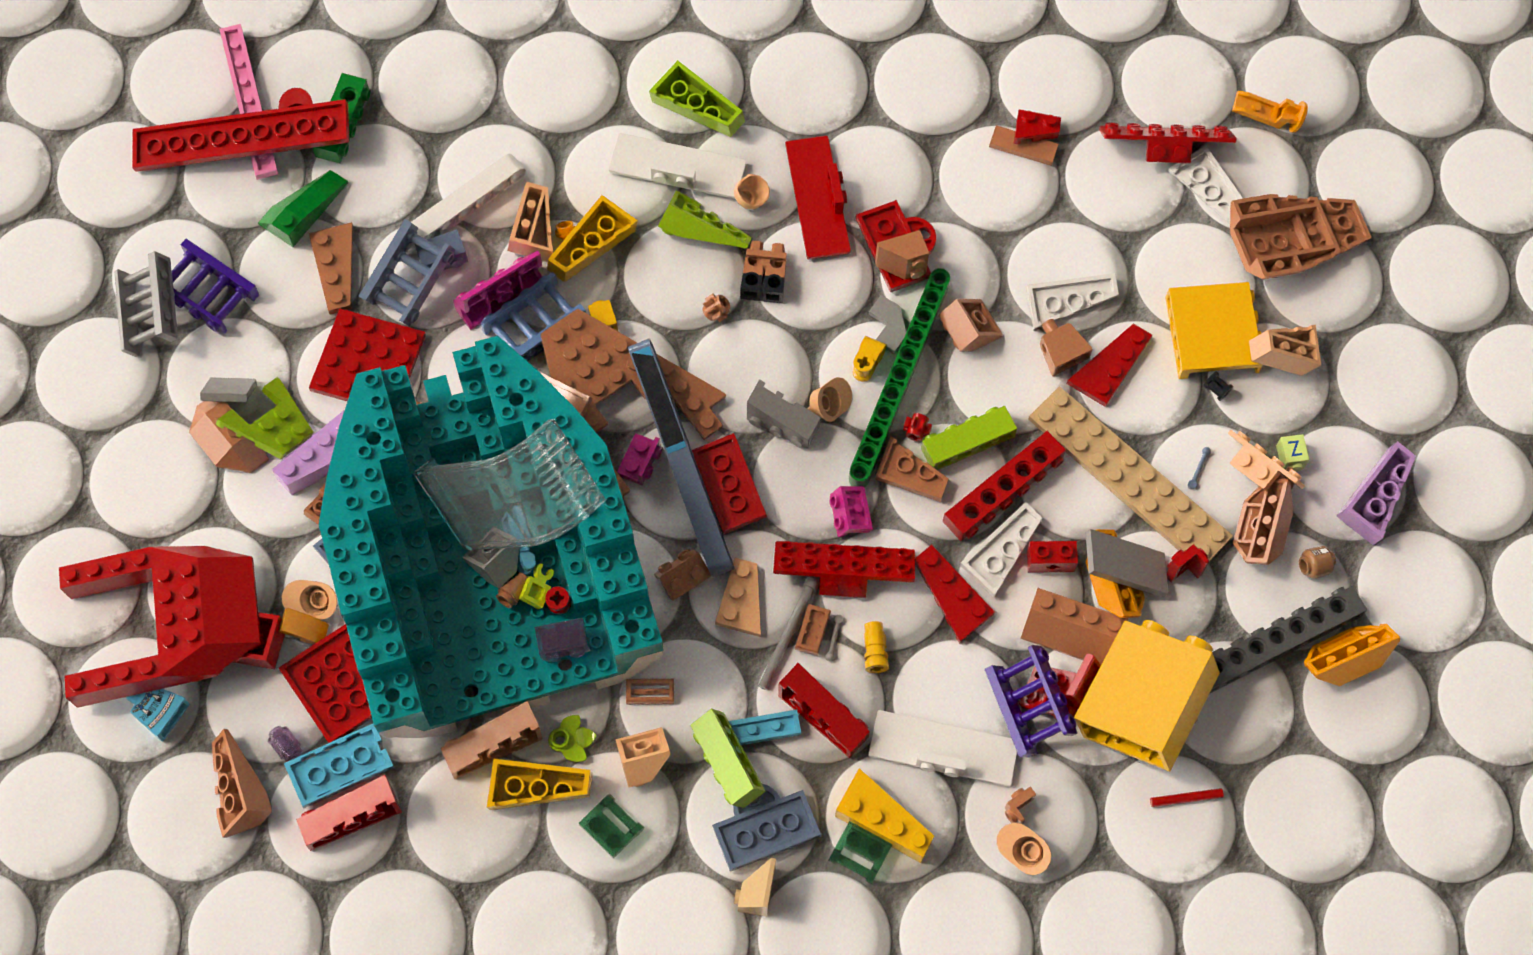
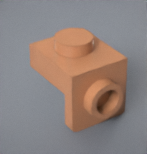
M1031 786L1026 790L1023 788L1018 789L1011 795L1012 799L1007 802L1005 815L1011 823L1024 824L1025 818L1019 810L1034 800L1036 793Z

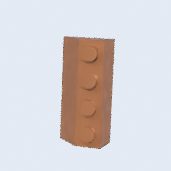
M1037 588L1020 639L1084 660L1086 654H1091L1102 665L1124 621H1128V618H1120L1108 611Z

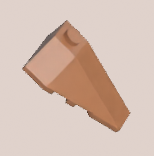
M223 729L212 742L213 768L215 772H218V785L215 786V794L220 795V808L216 809L217 819L222 837L227 838L260 826L272 813V809L262 783L229 730Z

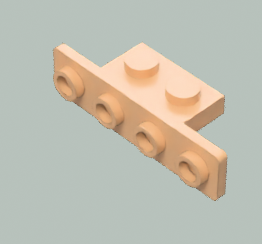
M1232 430L1228 432L1234 440L1243 446L1230 464L1258 486L1267 491L1279 475L1282 474L1299 488L1303 489L1305 487L1300 481L1302 477L1292 469L1289 472L1282 468L1285 465L1275 456L1272 459L1267 457V451L1257 443L1255 446H1252L1248 443L1251 439L1241 431L1238 434Z

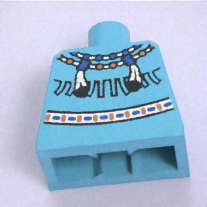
M165 689L126 697L128 701L135 704L130 713L162 742L190 705L184 697Z

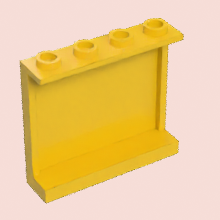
M1249 282L1168 289L1165 300L1178 379H1188L1189 374L1195 372L1255 368V373L1260 372L1263 364L1252 362L1249 344L1251 339L1261 334V331L1257 330L1258 312L1253 308L1255 296L1254 291L1250 290Z

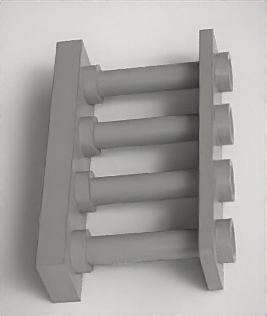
M156 251L148 254V267L138 272L129 274L120 269L114 271L121 351L135 357L140 355L139 344L156 336L170 342L178 339L171 259ZM150 276V287L135 293L134 283ZM152 296V307L137 314L136 303ZM154 316V327L138 334V323Z

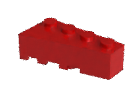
M799 663L779 682L778 697L793 710H797L802 718L847 757L851 758L869 738L870 731L868 730V725L863 720L856 719L843 703H840Z

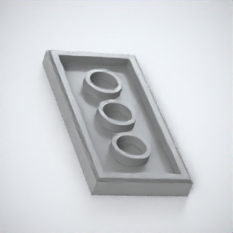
M1093 529L1085 532L1089 574L1157 596L1165 597L1169 594L1165 553Z

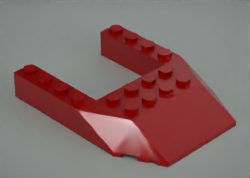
M156 546L59 567L60 589L71 600L153 581L158 655L65 675L66 699L79 708L217 677L224 672L223 669L233 661H239L248 651H252L261 645L253 557L208 546Z

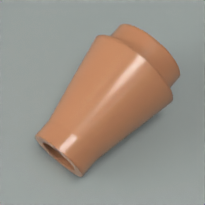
M519 572L513 579L498 589L497 600L507 608H511L513 605L516 606L528 577Z

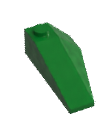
M329 170L272 206L258 222V225L294 247L345 188L348 181L332 170Z

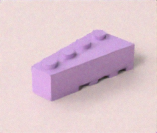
M344 410L272 469L276 479L291 495L319 482V479L327 476Z
M1398 441L1387 449L1343 506L1337 517L1372 545L1383 539L1386 526L1392 517V511L1401 495L1402 486L1406 482L1416 455Z

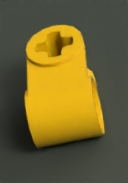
M868 336L864 337L853 361V376L856 380L861 382L870 380L878 363H880L884 356L887 344Z

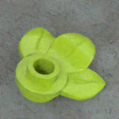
M571 715L564 718L560 727L554 729L548 737L551 749L556 752H562L563 756L571 762L585 761L587 757L584 748L590 746L596 739V734L593 731L580 727L581 719L579 715ZM563 737L565 741L563 744H557L556 739Z

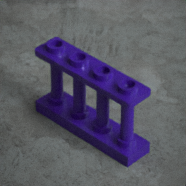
M186 238L180 244L184 251V257L172 270V280L174 282L190 263L197 262L201 265V269L181 292L173 288L175 305L179 308L183 306L187 308L189 314L195 319H203L206 325L214 332L219 330L225 334L227 329L222 321L242 298L248 297L255 301L259 296L258 290L253 283ZM213 273L218 277L217 283L198 304L188 298L207 275ZM230 285L235 288V294L215 316L205 310L225 286L228 287Z
M1038 645L1029 646L1028 650L1031 656L1007 669L996 665H991L984 669L1019 757L1030 758L1038 754L1036 744L1061 731L1065 736L1077 734L1075 728L1076 721L1068 711L1066 706L1067 699L1060 691L1057 684L1058 677L1048 662L1049 655L1042 646ZM1035 665L1040 678L1015 691L1012 690L1009 682L1010 677ZM1044 687L1049 700L1022 713L1018 705L1019 699ZM1053 709L1058 722L1031 735L1027 727L1028 721Z

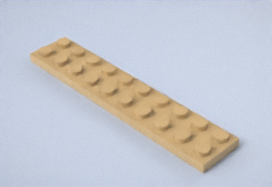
M1060 386L1029 416L1028 420L1043 433L1048 430L1066 449L1065 452L1177 550L1182 549L1185 551L1194 544L1197 548L1205 551L1210 562L1232 539L1233 535Z

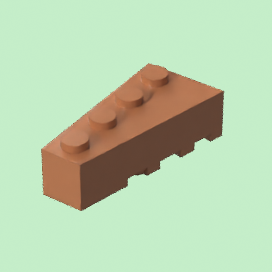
M527 701L488 723L469 731L462 737L447 741L444 744L445 746L440 749L455 780L492 763L493 759H501L542 740L543 737Z

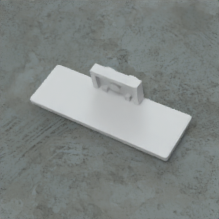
M619 133L609 172L736 199L734 190L736 184L743 177L746 159Z
M882 710L877 711L869 750V757L919 767L927 772L938 771L950 777L961 776L1007 787L1012 782L1017 755L1012 738Z

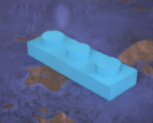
M797 710L729 721L741 745L801 735Z

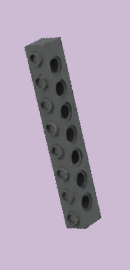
M1351 586L1347 589L1340 587L1331 593V597L1327 599L1320 597L1311 603V607L1307 609L1300 607L1291 613V617L1287 619L1283 617L1278 618L1271 623V627L1265 630L1263 627L1258 628L1251 633V637L1245 640L1241 637L1230 644L1231 647L1225 650L1219 648L1212 653L1220 674L1210 693L1362 617L1367 608L1354 587ZM1331 606H1337L1341 613L1334 612ZM1311 616H1317L1321 623H1315ZM1291 626L1298 627L1301 633H1294L1291 630ZM1270 636L1278 637L1281 643L1276 644L1272 642ZM1250 646L1257 647L1260 650V654L1253 653ZM1230 657H1237L1240 664L1232 663Z

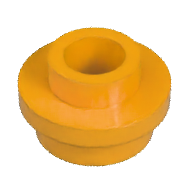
M562 221L556 224L555 236L565 240L575 228L573 222Z

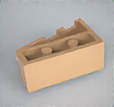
M526 181L507 251L524 256L539 251L541 260L548 262V259L553 254L548 187Z
M1316 325L1304 328L1299 326L1294 329L1267 330L1249 341L1252 362L1301 376L1321 366Z

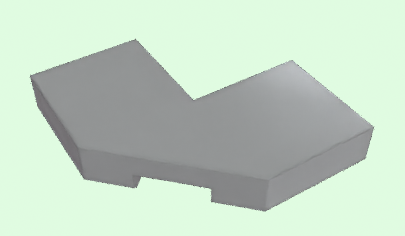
M880 295L870 309L869 315L886 325L876 340L887 344L886 350L895 354L906 335L901 308L898 304Z

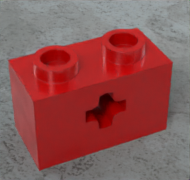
M1077 541L1029 542L1027 548L1028 573L1075 572L1078 564Z

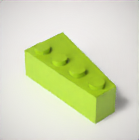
M678 60L649 90L653 103L729 137L745 122L743 111Z

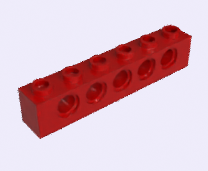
M1047 430L944 513L942 522L960 541L966 537L968 539L972 538L979 531L978 527L983 523L989 524L996 517L995 513L1000 509L1004 511L1010 507L1016 496L1022 497L1026 494L1033 482L1039 483L1047 476L1049 469L1059 467L1064 462L1063 457L1066 449ZM1035 457H1042L1045 462L1039 463L1035 460ZM1018 471H1026L1028 476H1020ZM1007 484L1011 487V490H1003L1000 485ZM990 498L994 501V504H986L983 499ZM973 512L977 517L971 519L966 516V513Z

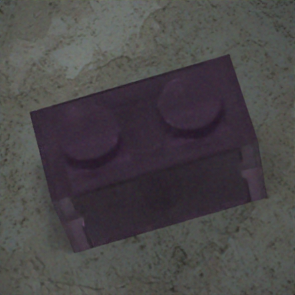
M583 618L535 627L539 655L543 661L556 662L561 660V657L569 655L572 658L585 655V652L590 651L586 624Z

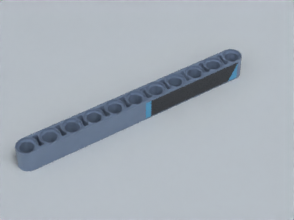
M650 339L628 347L631 359L712 578L735 569L732 566L733 561L654 346Z

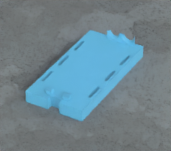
M374 723L284 763L303 809L394 768L386 748L381 750L378 745L382 743V739Z

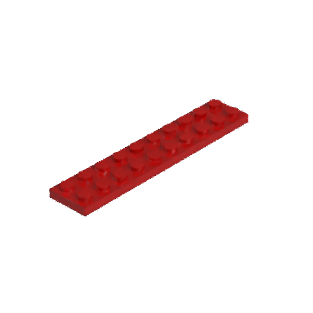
M344 99L135 128L132 132V168L135 172L349 143L348 102Z

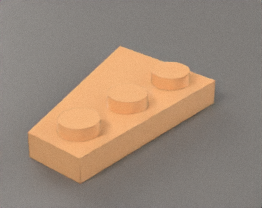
M734 558L732 566L735 569L730 571L715 625L761 637L757 563Z

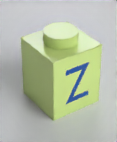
M1304 435L1280 438L1276 448L1279 460L1285 464L1282 468L1287 470L1288 467H1293L1295 472L1303 470L1309 461Z

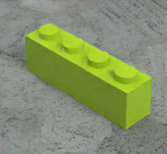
M1006 406L1000 408L993 407L987 410L984 415L979 417L977 415L971 416L965 423L958 426L957 424L950 425L944 432L929 434L922 441L921 451L928 464L936 470H940L1014 438L1017 427Z
M711 708L690 725L694 732L693 738L704 751L703 757L714 770V778L722 786L725 792L724 797L730 805L745 808L766 792L724 712Z

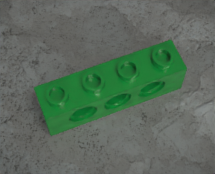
M341 73L331 101L346 99L348 102L350 141V138L355 136L356 123L363 116V106L365 101H368L370 98L371 89L368 86L367 79ZM348 143L313 147L315 157L336 163H341L343 156L346 157L349 150Z

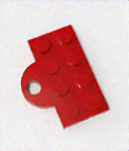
M897 200L856 214V221L874 259L876 258L878 242L918 230L926 231L930 234L929 238L924 239L929 255L935 248L936 232L933 226L925 219L919 217L905 218ZM928 265L926 273L916 279H903L879 268L890 293L927 280L931 274Z
M734 433L692 450L712 507L724 534L767 517Z

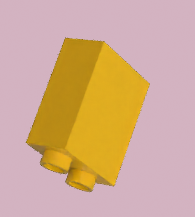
M1144 620L1141 626L1124 621L1074 717L1083 738L1170 772L1220 674L1212 653V646L1196 636H1187L1184 642L1172 638L1164 626L1151 620Z

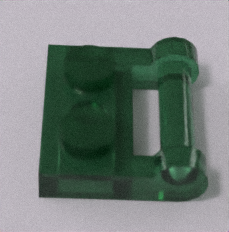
M611 794L603 798L579 822V826L613 859L644 830V826L640 822L636 823L615 802V798ZM608 808L629 829L626 834L603 813L605 809Z
M849 821L828 861L834 864L836 862L866 878L865 881L872 884L893 844ZM845 848L873 863L871 870L842 855L843 849Z

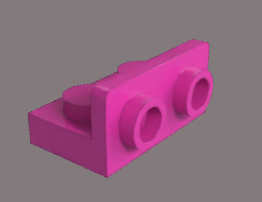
M635 433L617 471L620 477L643 486L645 479L649 480L653 473L654 467H652L654 460H658L661 456L663 447H661L660 438L655 437L652 440Z
M840 486L830 494L829 502L833 510L834 527L838 537H844L847 533H869L873 530L864 486Z

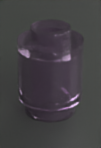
M277 726L269 732L270 737L267 741L280 759L288 762L297 758L302 753L301 744L287 726Z

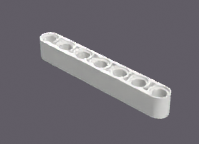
M506 154L411 223L418 227L417 234L426 240L445 234L518 182L525 175L526 169L512 154ZM413 242L409 243L405 250L406 254L411 257L417 254L415 243Z

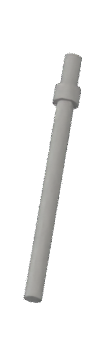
M810 576L806 578L803 585L804 590L758 685L761 689L767 690L808 601L820 584L818 581L820 577Z

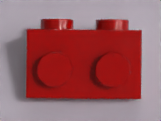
M1193 544L1185 551L1181 549L1176 552L1171 558L1172 561L1167 565L1169 568L1167 579L1172 583L1187 569L1196 578L1201 577L1209 564L1205 551Z

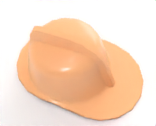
M840 377L831 379L821 388L812 392L810 395V406L807 409L825 421L832 422L836 420L851 405L852 390L849 383Z
M295 580L284 588L282 604L285 609L290 608L321 620L332 616L335 612L337 596L334 590L325 583Z
M1011 823L1005 825L999 831L997 836L999 852L1018 869L1026 874L1036 875L1048 868L1051 862L1050 848L1030 828L1020 823Z

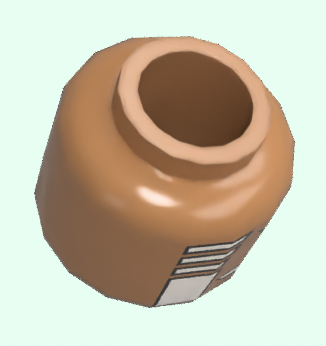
M1325 546L1306 549L1299 558L1301 572L1311 579L1330 575L1336 564L1334 553L1330 552Z

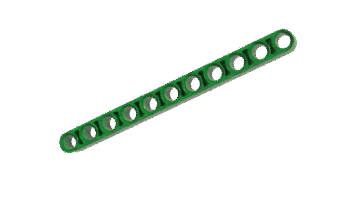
M937 268L930 274L849 471V484L851 486L866 487L871 479L947 294L950 274L943 268ZM936 280H941V281H943L944 283H943V284H937L935 281H936ZM927 299H934L936 302L930 303ZM924 317L927 318L929 321L922 322L919 320V318ZM916 336L919 337L921 340L914 341L911 339V337ZM908 355L911 356L913 359L905 360L903 357ZM903 375L905 379L899 380L895 376ZM894 394L898 398L890 399L887 397V395ZM884 413L887 414L889 418L882 419L879 417V415ZM878 433L881 437L875 439L871 437V434ZM870 453L873 457L867 459L862 454ZM858 472L863 473L865 477L859 479L854 474Z

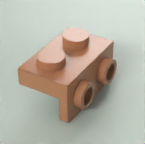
M689 549L684 550L677 555L678 559L672 563L666 562L658 567L659 571L654 573V576L661 582L672 601L711 577L699 552Z

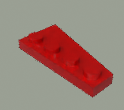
M1133 323L1068 379L1066 384L1106 407L1151 340L1152 334Z
M932 544L915 558V565L934 595L937 605L940 606L944 613L945 619L954 631L959 644L994 615L995 611Z

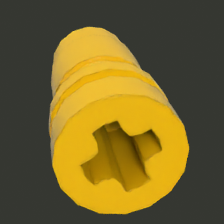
M878 621L868 622L864 624L865 671L869 673H882L889 670L888 653L885 651L887 648L886 634L883 631V623Z

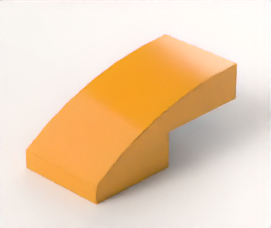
M286 608L279 632L300 638L299 641L314 645L326 637L329 624L308 614Z

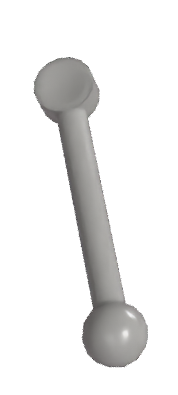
M841 615L834 617L835 627L829 652L825 655L827 661H833L835 658L833 654L839 626L843 623Z

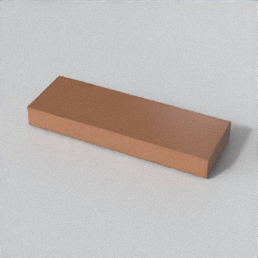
M996 125L989 144L990 148L1052 166L1059 144L1044 139L1032 142L1031 138L1021 140L1020 144H1013L1015 131Z

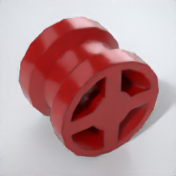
M557 586L552 587L546 593V604L551 612L561 615L569 611L572 602L566 589Z

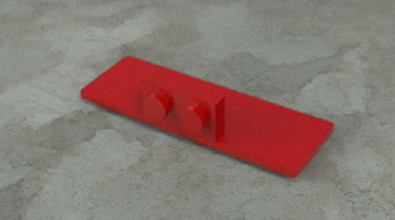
M1109 122L1099 128L1104 139L1147 140L1146 162L1191 163L1193 142L1236 143L1237 141L1235 135L1226 126H1214V129H1206V126L1202 125L1184 128L1183 125L1174 124L1171 125V128H1163L1160 124H1149V127H1140V124L1137 123L1118 126V123Z
M828 136L786 141L785 147L807 259L849 254L851 249L843 213L844 204L847 203L846 190L841 189L843 174L842 171H838L837 164L833 163Z
M776 541L773 573L820 577L819 595L866 598L867 580L915 582V550Z

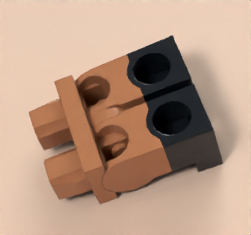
M752 241L750 248L746 250L740 286V299L760 301L762 279L764 277L763 301L783 303L787 258L784 244L774 243L772 244V251L763 250L764 243Z

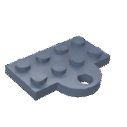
M762 784L766 792L760 796L758 802L750 803L745 808L733 806L734 817L712 825L730 872L821 837L820 830L803 790L780 798L773 788Z

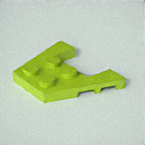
M276 377L266 384L261 392L277 406L252 424H248L231 409L218 418L216 425L222 429L225 426L234 431L237 437L241 438L244 436L255 442L254 446L279 459H283L311 438L313 430L282 381Z

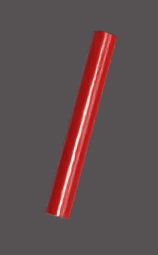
M1219 788L1151 797L1150 804L1151 807L1218 799L1223 798L1224 793L1223 789Z

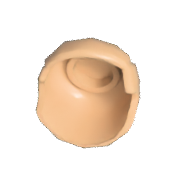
M748 174L736 184L734 196L738 204L745 209L752 210L761 207L768 200L770 194L767 182L761 176L755 174Z

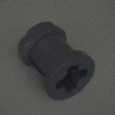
M1217 371L1203 384L1205 389L1209 388L1218 396L1217 399L1219 401L1223 400L1234 387L1232 384L1228 385L1221 379Z

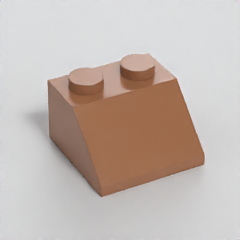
M918 230L878 242L875 258L876 267L903 279H916L923 276L927 270L929 251L921 231Z
M956 299L938 315L942 321V326L949 332L954 346L960 352L975 351L1003 336L981 299Z

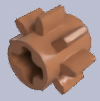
M712 293L705 298L706 302L703 303L702 310L707 319L711 321L717 319L721 322L728 317L730 303L725 296H715Z

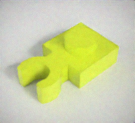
M541 563L535 566L533 570L534 577L530 576L526 579L518 598L537 609H542L544 606L546 593L551 589V586L545 583L554 574V570L550 569L546 572V575H543L541 573L543 564Z

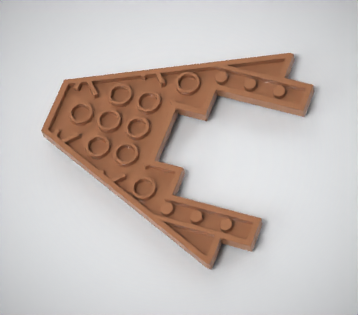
M576 309L541 333L550 377L593 398L583 418L596 433L608 425L607 420L596 406L627 384L632 382L642 397L646 399L628 350L629 346L637 343L580 309ZM657 354L674 402L703 440L720 430L723 425L710 408L725 399L726 394ZM614 469L623 498L630 493V489Z

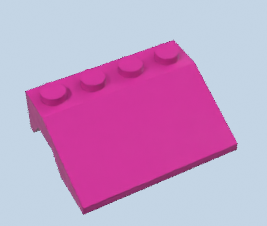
M539 251L516 259L506 269L498 270L494 276L488 280L480 281L473 289L460 293L453 300L457 313L470 330L480 325L488 314H494L501 309L505 302L514 300L524 289L531 288L542 277L538 268L542 267Z

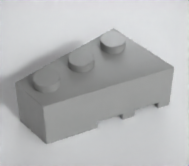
M759 379L747 401V420L755 427H763L769 430L776 437L789 439L797 447L803 446L808 448L820 427L821 417L797 402L793 405L782 399L783 393L777 391L774 394L764 387L765 382Z

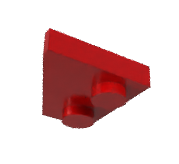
M1019 109L1013 144H1020L1021 140L1030 138L1032 142L1058 138L1061 117Z

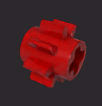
M914 413L912 418L907 416L903 431H907L906 437L913 441H922L923 437L928 436L932 429V424L928 423L929 418L920 413Z

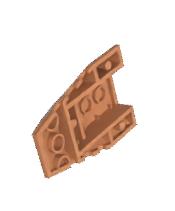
M1267 194L1231 201L1230 235L1246 272L1263 280L1302 273L1372 238L1355 200L1336 198L1318 200L1317 197L1302 199L1293 195L1279 197L1278 194Z

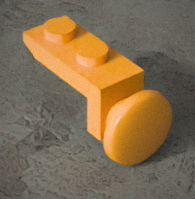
M1238 91L1232 112L1280 129L1286 123H1290L1289 131L1295 133L1302 127L1306 119L1308 105L1304 101L1295 104V101L1287 98L1278 104L1249 92Z

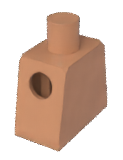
M1049 319L1042 324L1046 334L1041 337L1040 348L1052 376L1090 358L1093 350L1092 347L1070 323L1058 327L1054 319Z

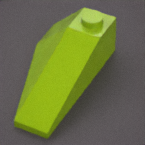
M677 190L658 225L668 235L747 248L752 238L731 223L723 224L716 213L713 211L710 213L705 212L700 208L701 203Z

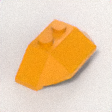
M1096 529V531L1117 537L1115 530ZM1089 574L1099 606L1120 618H1138L1141 616V610L1145 601L1143 591Z
M1388 624L1352 627L1313 645L1307 658L1304 660V665L1317 679L1342 686L1381 668L1400 642V636Z

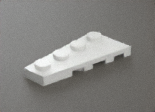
M1207 146L1191 155V163H1176L1169 167V172L1230 224L1231 201L1243 199V197Z
M1115 273L1029 284L1026 286L1033 330L1042 327V324L1049 319L1058 321L1116 298L1119 295Z
M1025 502L961 562L960 566L994 598L1042 521V517Z

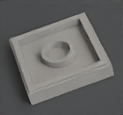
M210 377L200 392V400L247 402L256 388V379Z

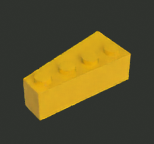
M601 195L550 256L547 270L551 273L553 272L563 282L568 281L634 233L638 220Z

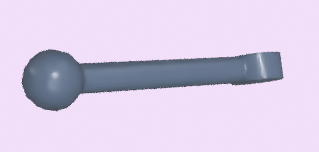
M1209 447L1202 449L1203 455L1192 480L1187 484L1191 490L1197 487V478L1206 457L1211 454Z

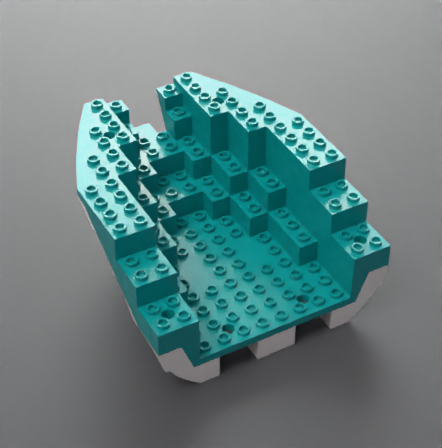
M499 336L475 341V346L452 352L463 392L452 395L446 375L424 380L423 383L429 401L417 405L405 365L381 371L379 367L357 373L339 425L327 473L318 525L341 616L347 626L356 666L363 680L373 723L377 732L386 738L436 737L457 731L456 722L500 709H502L504 714L527 701L530 708L533 709L550 704L549 695L595 682L597 690L616 685L639 673L653 662L658 661L663 654L662 638L649 599L648 586L635 547L633 531L607 445L576 408L535 367ZM518 507L519 515L523 516V530L525 537L527 536L530 541L529 552L534 554L536 565L543 564L541 573L546 575L548 570H554L552 578L547 580L545 584L551 586V588L562 587L568 592L572 604L569 611L565 614L558 615L551 612L546 601L542 609H537L519 600L516 606L513 605L511 608L505 607L496 598L499 588L488 583L462 558L495 525L505 529L503 517L509 508ZM532 569L531 573H530L527 577H530V576L534 577V575H533V570H534V569ZM516 571V573L511 577V579H513L519 572ZM583 628L586 641L585 649L545 656L542 636ZM562 660H569L572 662V666L569 670L563 671L558 667L559 663ZM474 686L478 688V694L472 698L465 695L466 689Z

